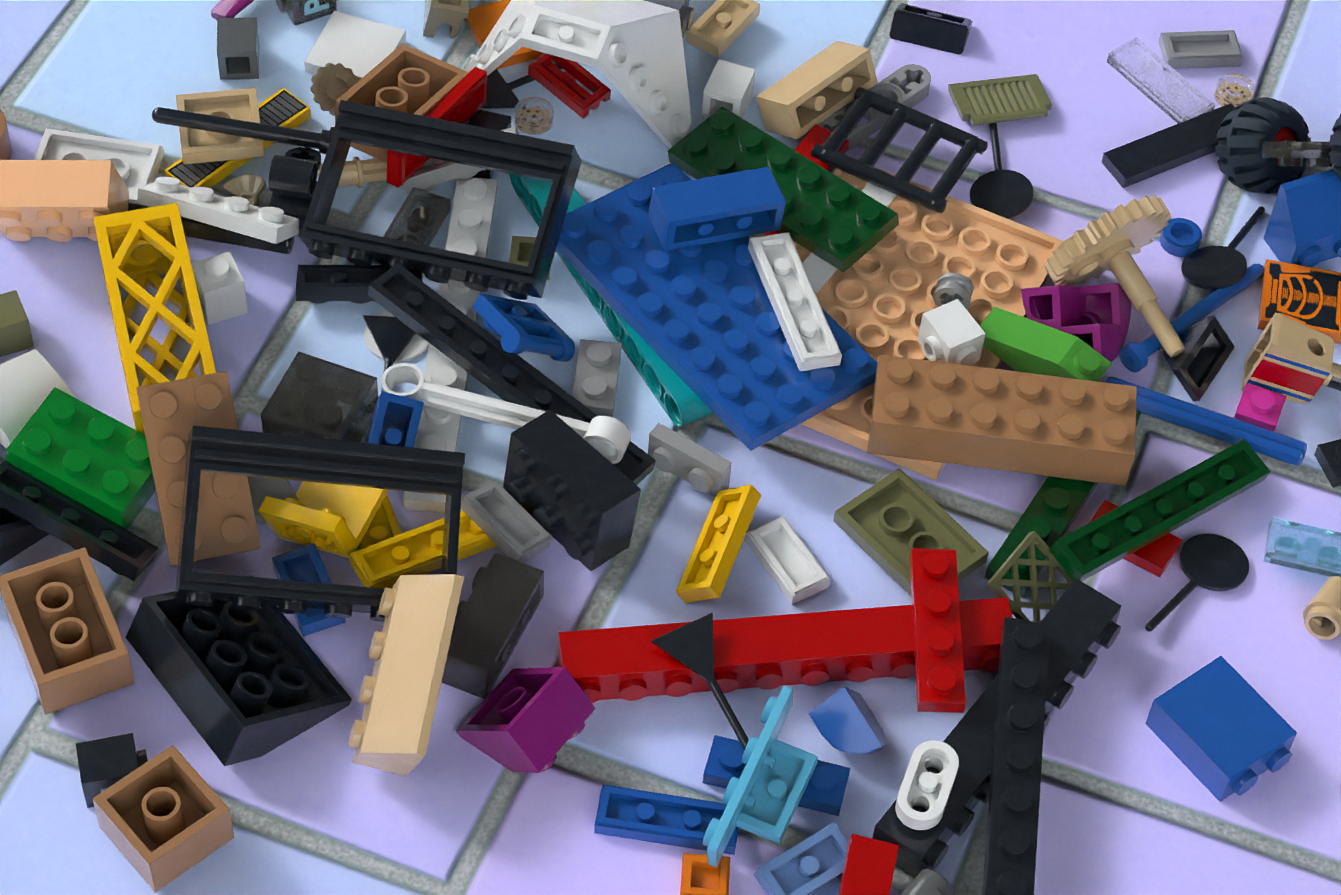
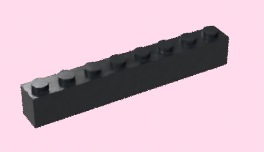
M1077 578L1040 622L1050 624L1044 730L1050 720V717L1047 715L1055 706L1060 710L1066 704L1074 690L1072 683L1078 676L1085 679L1089 675L1098 659V656L1095 654L1102 646L1109 649L1121 630L1117 620L1122 606ZM998 675L943 741L950 745L957 753L959 767L940 822L927 830H915L907 827L899 820L896 814V799L874 827L872 839L899 845L895 866L914 879L927 867L933 870L937 868L948 851L949 845L946 844L954 833L960 837L967 830L975 815V812L972 810L979 801L984 804L989 802ZM934 767L926 768L928 772H932L934 774L940 773V771ZM913 806V807H912V809H914L915 811H918V812H926V811H927V810H926L924 807H922V806Z

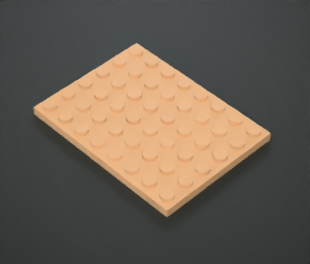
M837 168L832 173L860 191L868 183ZM912 181L909 182L929 192L932 191V189L922 186L920 184L914 183ZM897 195L888 208L898 213L899 225L844 273L837 269L818 294H815L821 307L877 363L879 354L928 360L921 344L918 342L922 314L938 307L933 298L938 278L941 275L959 273L972 281L974 289L967 311L979 326L994 307L1026 318L1027 314L1023 305L1021 289L1044 287L1049 278L1045 268L1048 264L1047 259L1054 256L1052 252L1059 247L1063 240L950 196L946 197V209L941 214ZM793 241L803 263L811 252ZM983 346L980 360L973 366L998 369L1002 360ZM874 383L801 424L867 452ZM873 454L933 480L938 479L946 464Z

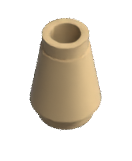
M1339 576L1329 577L1303 611L1306 630L1318 639L1331 640L1341 634V577Z

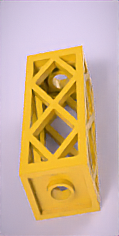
M178 203L93 217L135 430L144 435L136 387H139L136 370L145 376L141 386L169 382L170 380L162 374L165 366H168L177 374L175 380L198 376L193 372L197 363L199 364L201 376L216 373ZM166 274L164 280L158 275ZM178 279L180 280L183 295L174 289ZM148 284L158 291L155 297L145 290ZM118 285L129 293L123 305ZM167 300L180 309L177 316L165 307ZM138 302L148 309L140 326L130 319ZM158 318L171 328L162 345L150 336ZM129 335H131V336L133 337L131 343H130ZM180 336L192 345L184 362H181L172 354ZM143 346L156 356L152 365L139 355Z

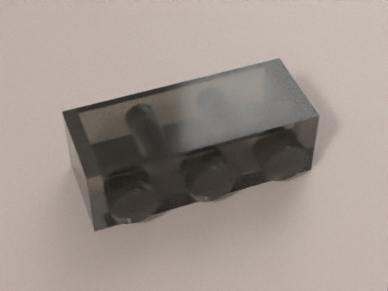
M496 552L487 567L481 566L476 572L472 583L473 592L468 600H461L458 604L442 677V683L485 699L491 693L544 597L543 570Z

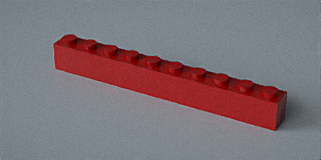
M1008 597L959 601L964 671L981 669L989 672L998 671L1001 625L1005 617L1013 618ZM912 605L713 620L714 677L723 693H729L735 689L758 687L764 690H771L783 685L796 684L818 686L825 682L845 680L864 682L871 678L882 677L910 678L915 675ZM690 622L559 632V667H565L591 703L610 699L635 701L647 696L660 695L682 697L689 693L711 691L705 679L651 643L652 640Z

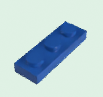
M714 735L703 774L704 784L726 789L732 777L740 779L746 764L742 763L744 749L738 740ZM817 760V765L798 807L839 816L850 768Z

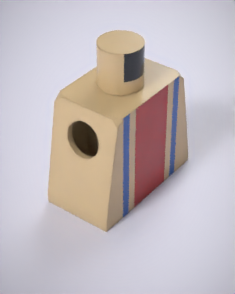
M1275 312L1245 359L1241 391H1244L1246 383H1250L1287 396V401L1302 404L1309 403L1322 385L1341 391V365L1333 362V339Z

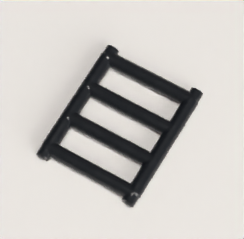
M862 87L857 88L854 96L856 101L823 145L815 144L810 153L811 157L942 214L947 205L946 197L977 153L982 155L986 151L988 142ZM870 107L890 116L859 160L838 152L839 148ZM905 123L926 131L895 176L874 168L876 162ZM942 138L960 146L961 149L932 191L929 192L909 183Z

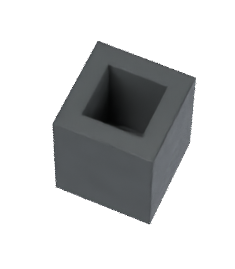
M217 18V59L220 80L259 79L260 45L257 18Z

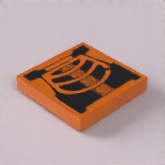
M1266 259L1264 275L1262 277L1257 329L1264 330L1276 312L1330 336L1334 343L1339 344L1341 340V272Z

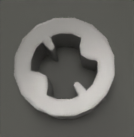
M959 273L943 274L938 278L933 300L939 307L958 299L967 310L970 306L974 289L973 283L968 277Z

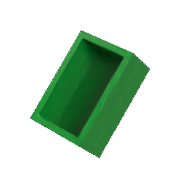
M56 387L53 388L6 449L5 461L125 529L130 527L156 491L145 435Z

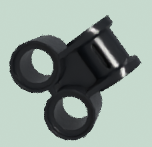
M308 147L290 149L285 153V156L274 155L269 171L268 184L269 190L272 191L269 207L280 208L284 211V215L298 218V230L303 228L317 184L318 169L321 165V154L317 150Z

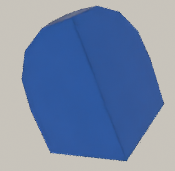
M845 686L808 713L821 735L835 749L857 755L875 753L887 746L884 732L862 695Z

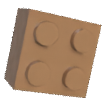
M174 745L93 798L100 829L155 893L234 838L230 809Z

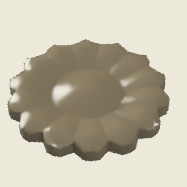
M327 63L325 67H319L316 70V74L311 78L313 85L310 87V90L314 94V102L320 104L321 110L329 111L331 115L335 116L336 100L359 81V77L353 74L351 68H345L341 63L336 65Z

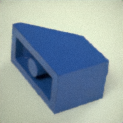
M381 391L373 409L366 443L414 448L424 402Z

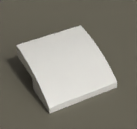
M36 349L0 364V443L6 449L54 387L74 397L56 370Z

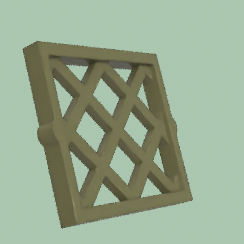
M1035 531L1029 532L986 585L998 598L1008 597L1011 613L1016 619L1030 621L1021 611V608L1033 609V621L1040 623V609L1050 611L1057 602L1056 589L1067 590L1073 580L1049 551L1050 548ZM1034 545L1044 554L1047 561L1036 560ZM1028 548V559H1020V555ZM1018 565L1029 566L1030 581L1019 580ZM1036 566L1047 567L1048 582L1037 581ZM1011 567L1012 579H1002ZM1055 568L1066 579L1067 583H1056ZM1001 585L1012 586L1013 601L1003 591ZM1020 586L1031 587L1032 602L1021 601ZM1038 588H1049L1050 603H1039Z

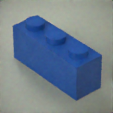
M769 167L654 186L652 187L648 217L664 251L778 231L781 228L786 200Z

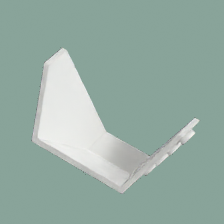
M511 0L477 54H471L462 69L470 72L474 67H478L487 71L488 76L521 47H526L599 68L669 149L687 136L692 123L679 10L644 0Z

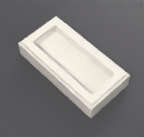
M784 515L746 532L745 542L791 605L829 588L830 577Z

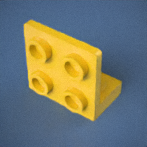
M303 481L296 493L299 501L293 498H285L283 501L266 496L258 511L277 538L304 546L314 543L318 550L350 558V553L357 550L389 489Z

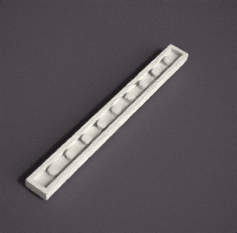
M474 177L466 180H457L445 250L487 258L498 191V180ZM449 279L447 284L439 283L438 294L477 323L478 313L472 306L482 292L470 289L463 284L464 282ZM429 343L424 371L425 381L466 391L469 373ZM423 405L414 448L457 452L462 415ZM404 491L403 509L445 513L446 495Z

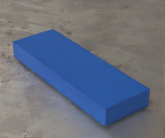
M602 784L594 833L707 851L708 846L703 845L706 830L713 818L721 819L727 805L720 802ZM735 827L724 854L735 855L739 827Z

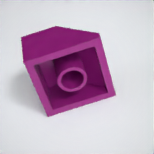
M565 667L514 668L460 725L456 732L462 739L512 772L540 773L548 769L556 761V753L568 740L573 739L582 732L585 727V720L596 708Z

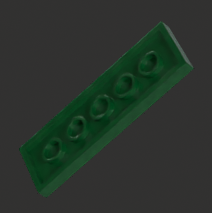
M723 106L667 151L669 162H674L681 170L695 179L769 167L786 200L781 228L778 231L780 233L789 232L794 242L843 273L899 225L898 213Z

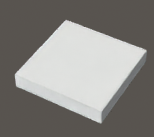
M334 11L304 61L305 72L316 74V70L319 67H325L327 63L334 65L341 63L345 68H351L353 74L361 80L401 44L405 43L406 30Z

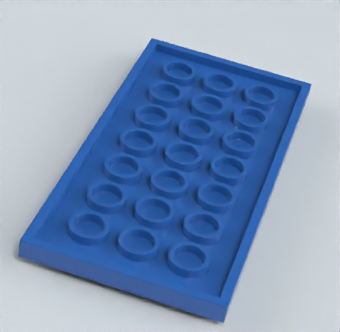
M674 162L567 213L556 250L750 451L875 382L878 363L823 308L824 315L842 354L841 363L839 366L799 371L748 250L749 236L664 251L648 217L652 187L692 180Z

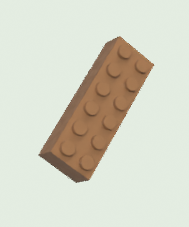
M879 354L873 389L867 453L1126 486L1135 456L1137 386Z

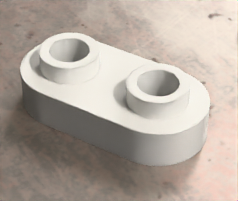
M929 740L919 744L914 749L899 789L895 806L899 820L907 827L915 830H927L940 822L959 767L958 755L950 745L942 741ZM934 767L938 769L940 773L934 774L932 772H928L926 768ZM913 806H922V807H924L927 811H926V812H918V811H915L914 809H912V807H913Z

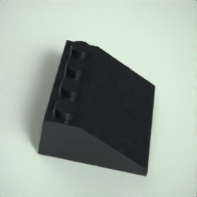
M175 591L143 597L125 638L223 766L262 757L350 705L352 698L284 614L278 611L279 608L276 605L260 604L259 610H239L232 607V601L214 600L213 606H193L186 604V597H175Z

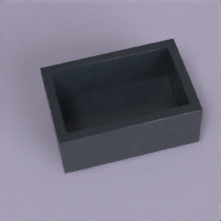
M551 409L511 433L503 488L565 548L570 557L579 560L587 569L593 571L630 546L641 489Z

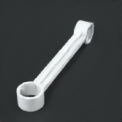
M410 363L392 365L384 371L381 377L382 391L424 402V406L516 430L545 413V411L425 381L422 370ZM400 383L417 385L413 390L404 393L391 390ZM557 415L612 464L621 461L631 440L630 430L621 421L609 416H597L588 423Z

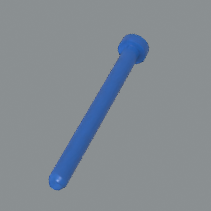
M1252 264L1247 268L1244 277L1237 283L1216 289L1170 321L1178 336L1262 278L1265 269L1263 265ZM1153 333L1139 344L1130 342L1122 347L1119 357L1122 364L1129 371L1136 373L1145 368L1148 364V357L1163 346Z

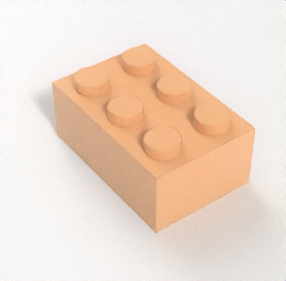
M0 160V232L10 240L25 242L31 240V237H47L53 241L67 242L72 237H88L90 240L97 241L93 217L128 211L129 190L111 160Z

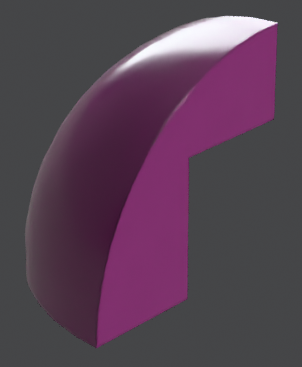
M1119 283L1081 287L1056 285L1021 289L1023 305L1028 319L1079 337L1110 362L1117 358L1127 337L1132 306L1131 301Z

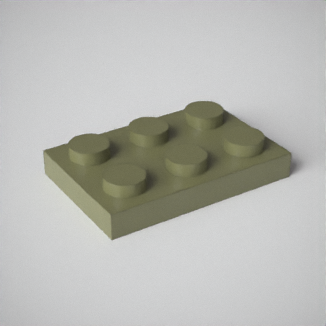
M900 468L837 509L834 514L833 521L910 596L909 557L911 548L956 550L958 582L987 562L989 552Z

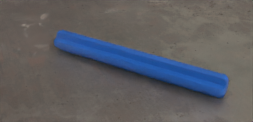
M1112 376L1108 377L1105 383L1137 386L1136 410L1143 414L1233 445L1245 439L1255 452L1295 466H1300L1305 457L1307 444L1298 439Z

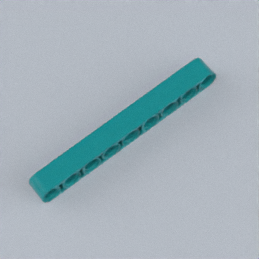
M509 174L515 193L539 227L552 182ZM575 188L573 189L567 213L585 205V202ZM556 250L555 252L616 341L622 343L623 351L673 424L679 428L714 414Z

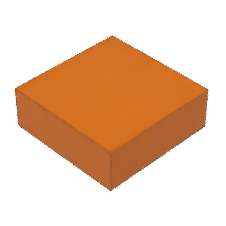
M683 853L680 895H729L731 857L722 856L716 868L708 864L707 855Z

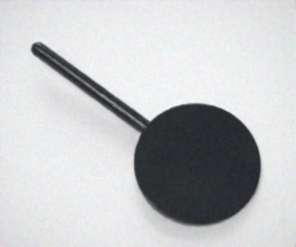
M991 123L989 128L995 171L980 176L972 184L970 202L973 206L1008 219L1023 213L1030 206L1034 196L1033 186L1023 174L1012 170H1002L997 123Z
M1263 206L1258 207L1227 247L1207 246L1188 254L1181 265L1184 279L1194 286L1206 289L1224 288L1241 280L1247 272V260L1242 253L1236 250V247L1265 213V208Z
M1199 534L1188 539L1181 548L1179 563L1182 571L1190 581L1145 625L1146 631H1153L1197 586L1213 591H1228L1239 587L1245 581L1249 572V560L1242 548L1232 540L1216 534Z

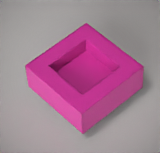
M1246 383L1234 418L1275 431L1287 396Z

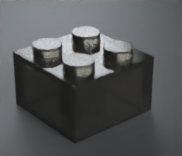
M298 351L261 413L263 433L361 442L370 426L373 409L378 400L377 377Z

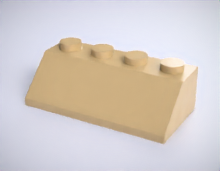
M456 574L401 575L392 589L387 587L384 589L378 614L385 616L382 632L375 631L369 650V658L375 659L372 676L365 675L359 693L358 701L365 704L362 721L355 719L349 737L348 747L355 748L352 763L407 776L425 757L464 576Z

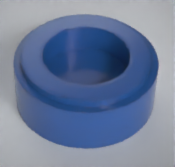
M1185 218L1168 220L1169 225L1162 229L1163 233L1160 235V245L1167 253L1176 257H1186L1188 254L1199 249L1202 231L1196 223Z

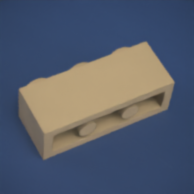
M836 41L757 95L756 98L765 130L799 139L809 132L815 124H820L853 101L857 88L862 87L868 90L877 84L878 81L870 49Z

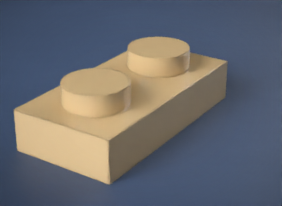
M717 0L691 26L690 30H687L686 42L718 58L759 16L760 4L753 0Z

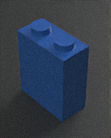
M1219 656L1154 699L1145 723L1219 802L1233 793H1236L1238 796L1246 793L1255 785L1259 775L1268 769L1272 773L1281 769L1292 757L1290 748L1297 734L1222 656Z

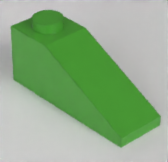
M994 307L980 325L986 333L983 346L1017 372L1099 382L1112 364L1079 337L998 307Z

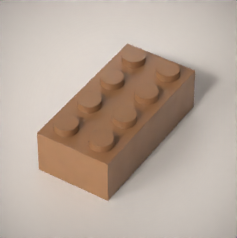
M227 371L136 387L170 567L178 565L189 433L193 425L238 430ZM201 471L193 562L261 549L247 476Z

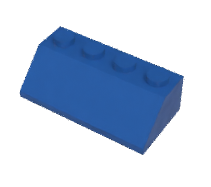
M1333 169L1280 185L1263 237L1280 262L1314 267L1320 262L1336 257L1341 258V180Z

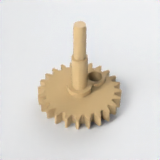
M1145 195L1139 201L1136 198L1131 200L1126 206L1118 205L1111 213L1104 212L1097 221H1089L1085 229L1075 231V235L1063 241L1052 252L1054 256L1047 259L1048 264L1045 268L1054 284L1063 286H1075L1079 282L1084 284L1093 276L1097 279L1104 271H1112L1136 311H1141L1160 344L1172 358L1185 350L1183 342L1157 303L1158 297L1131 256L1140 253V248L1154 242L1152 238L1162 234L1163 231L1161 229L1168 226V220L1172 218L1161 197L1157 198L1156 195H1153L1149 198Z

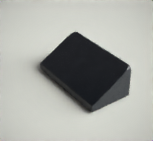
M901 3L894 11L889 35L890 38L959 55L965 49L973 21L968 18Z

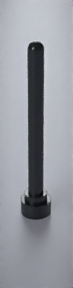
M163 107L155 108L151 115L152 119L160 124L319 149L320 154L327 153L335 128L331 127L330 131L322 129L321 133Z

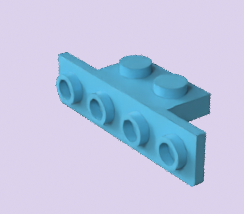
M784 685L778 698L771 696L767 701L761 716V723H764L765 726L759 738L752 736L747 743L742 756V763L746 764L740 779L732 777L725 790L722 803L727 805L720 820L713 818L706 830L703 845L708 846V864L717 868L735 827L780 845L817 765L818 756L777 740L793 706V688Z

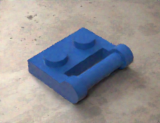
M482 293L479 294L472 308L484 319L483 325L491 332L501 336V346L504 351L514 354H520L524 351L549 355L551 359L561 362L570 361L574 356L575 344L573 340L536 304Z

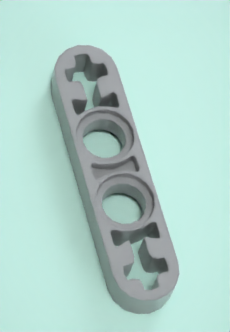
M905 65L868 90L912 108L928 96L931 75L926 68L920 65ZM856 100L851 101L818 125L833 131ZM870 107L863 116L867 118L868 122L857 124L848 136V151L880 130L890 116Z

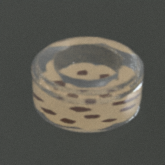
M1226 74L1219 78L1214 97L1221 106L1232 103L1237 107L1243 102L1253 99L1255 86L1249 78L1241 74Z
M528 97L516 104L514 122L516 127L523 133L539 135L547 132L552 127L554 109L547 100L540 97Z

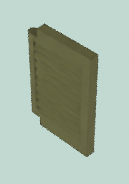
M1037 74L948 85V92L961 120H970L972 126L1047 117L1048 110L1052 108V103Z

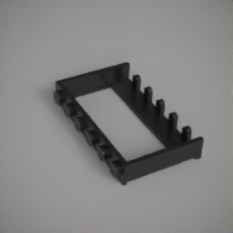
M340 101L338 107L340 112L303 228L298 233V237L309 249L308 252L322 259H332L333 255L344 257L350 263L360 267H371L372 263L385 265L387 270L399 263L409 272L422 273L427 279L437 283L447 284L450 279L464 282L463 284L466 287L480 292H486L488 288L503 290L505 295L514 299L526 300L528 296L542 298L582 162L574 145L350 101ZM351 143L552 182L528 267L326 225Z
M193 425L188 436L175 597H186V604L193 606H213L214 600L232 601V607L239 610H259L260 604L279 605L278 611L286 614H305L306 608L325 609L324 615L332 618L352 617V612L370 613V620L384 622L385 616L378 614L384 588L193 572L201 471L446 495L441 574L457 575L465 453Z

